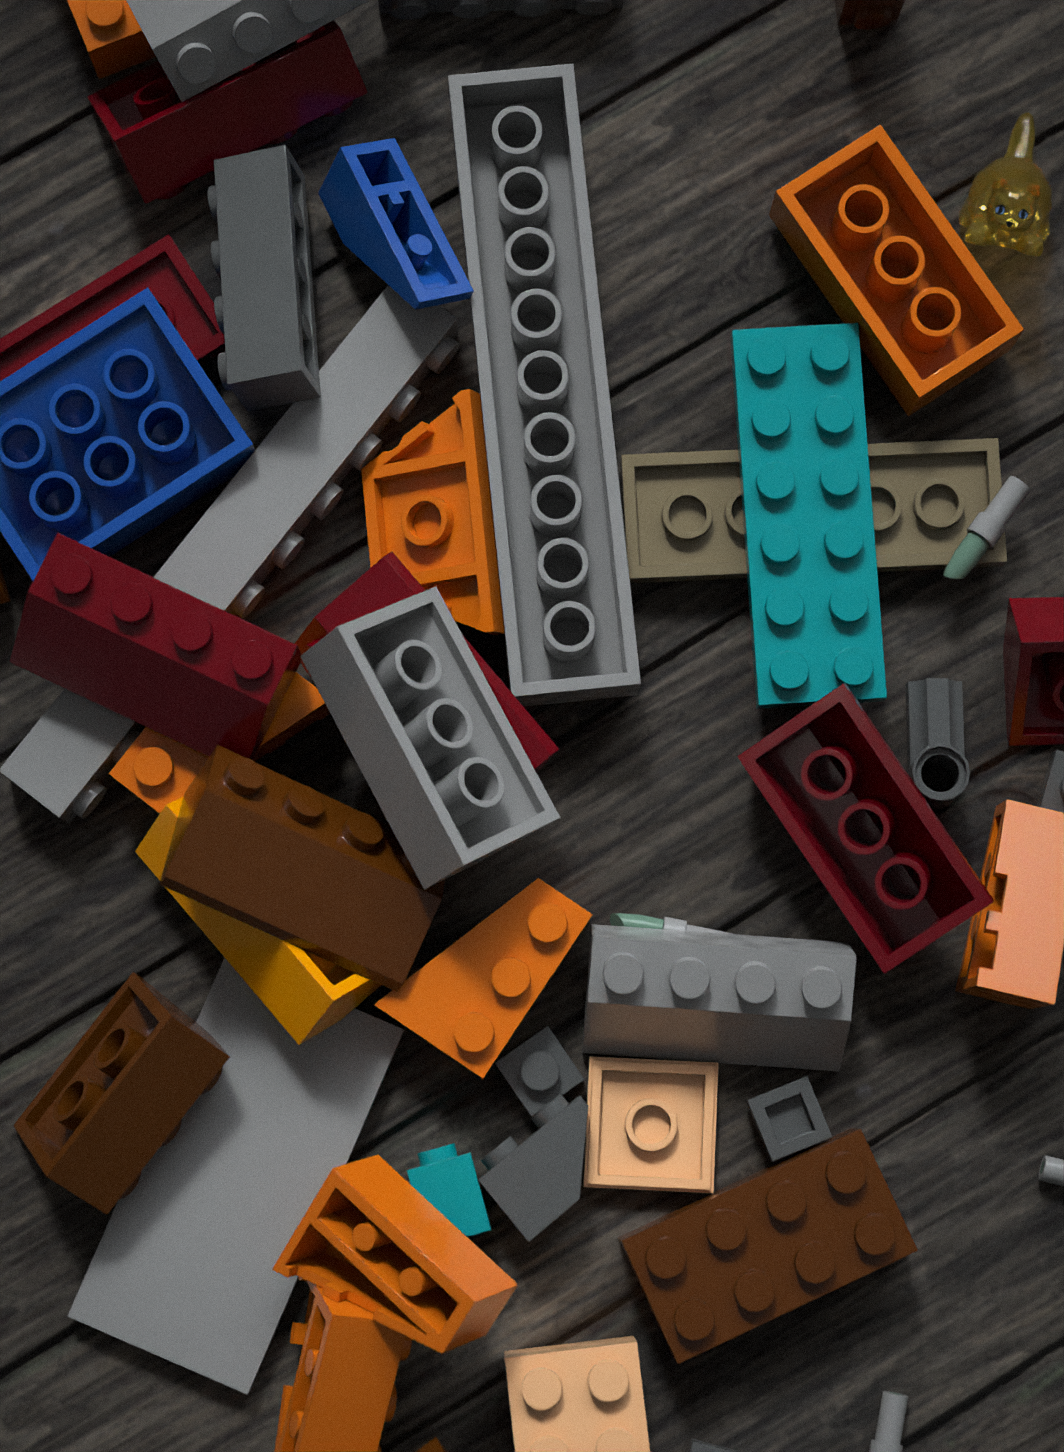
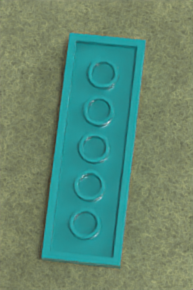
M858 323L732 330L730 342L756 709L811 706L843 683H846L859 703L885 701L887 689Z

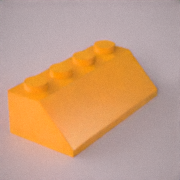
M183 797L165 805L135 851L159 881L161 880ZM166 888L298 1045L341 1021L381 986L377 982Z

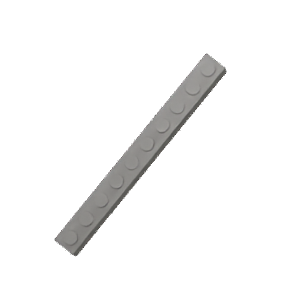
M388 285L319 370L321 398L295 402L291 405L153 578L234 616L237 614L243 619L249 615L265 593L266 589L260 585L275 565L281 569L289 565L305 542V539L300 536L302 531L314 516L323 520L337 505L344 493V490L339 487L341 482L353 467L361 471L376 456L383 443L378 436L392 418L399 423L403 421L420 399L421 392L416 388L431 370L436 374L441 373L454 358L460 347V344L455 341L458 337L457 318L440 305L415 310ZM63 689L2 765L0 772L60 819L70 824L76 815L84 819L96 808L107 788L101 785L145 727Z

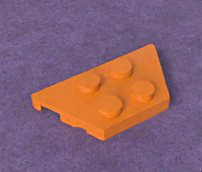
M466 389L453 396L452 399L455 404L429 424L421 421L402 437L401 442L396 448L390 451H383L361 469L370 567L388 553L393 552L425 591L433 587L438 588L456 622L485 633L500 635L504 634L481 399L480 393Z

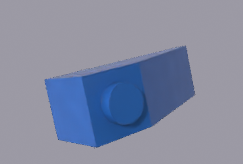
M391 138L340 147L318 194L343 244L415 310L470 299L474 290L396 139Z

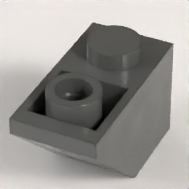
M561 1094L558 1095L531 1118L539 1128L520 1145L509 1136L480 1160L488 1171L478 1180L528 1242L580 1199L588 1105L580 1095L570 1103Z

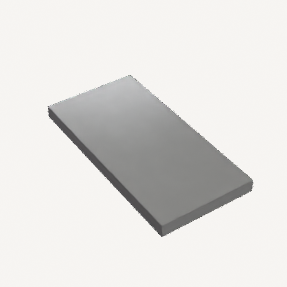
M224 958L196 1023L211 1034L230 1058L223 1065L221 1076L215 1086L207 1093L200 1095L184 1115L181 1127L173 1140L167 1145L160 1147L142 1169L140 1180L135 1189L127 1197L118 1200L67 1317L248 1395L299 1279L297 1275L287 1278L273 1271L272 1268L332 1168L348 1164L405 1030L354 1008L341 1021L298 1045L232 965Z

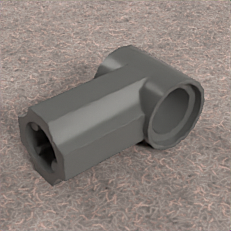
M926 678L910 681L905 685L908 765L906 772L933 811L945 809L964 791L970 776V769L965 758L962 681H954L949 678ZM933 763L946 768L952 780L951 789L945 792H937L928 788L922 780V767Z

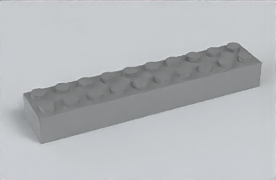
M574 64L448 75L449 104L467 279L474 290L470 297V309L481 399L509 688L523 707L638 695L641 678Z

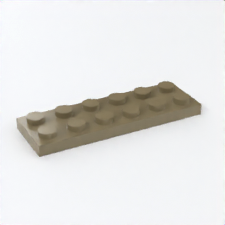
M998 438L868 444L877 572L937 570L947 567L955 550L968 534L967 528L979 512L985 511L1002 487ZM738 450L621 455L623 523L630 583L747 578ZM1005 532L993 548H988L974 568L1003 567L1007 562Z

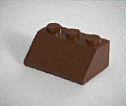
M133 972L13 1126L46 1177L107 1215L119 1199L127 1197L135 1189L140 1180L142 1169L156 1151L173 1140L181 1127L182 1118L198 1097L207 1093L215 1086L221 1076L223 1065L230 1056L209 1032L142 977Z

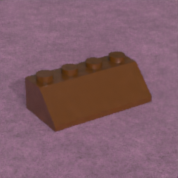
M217 745L184 794L159 885L394 991H398L405 982L440 905L445 880L424 890L390 825L315 791L309 786L300 784L268 769L249 758Z

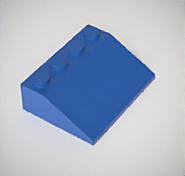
M148 287L0 381V532L33 581L57 533L110 557L234 477L255 451L253 443Z

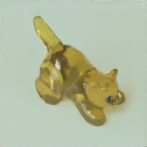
M1029 112L1022 113L1019 116L1012 130L1005 156L996 159L979 171L971 184L969 195L966 197L959 213V224L968 228L964 235V240L968 243L982 246H1003L1031 256H1041L1043 254V242L1047 240L1050 234L1049 213L1052 209L1051 186L1042 170L1033 163L1035 128L1034 118Z

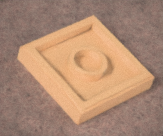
M589 1056L588 1114L583 1187L714 1193L719 1063Z

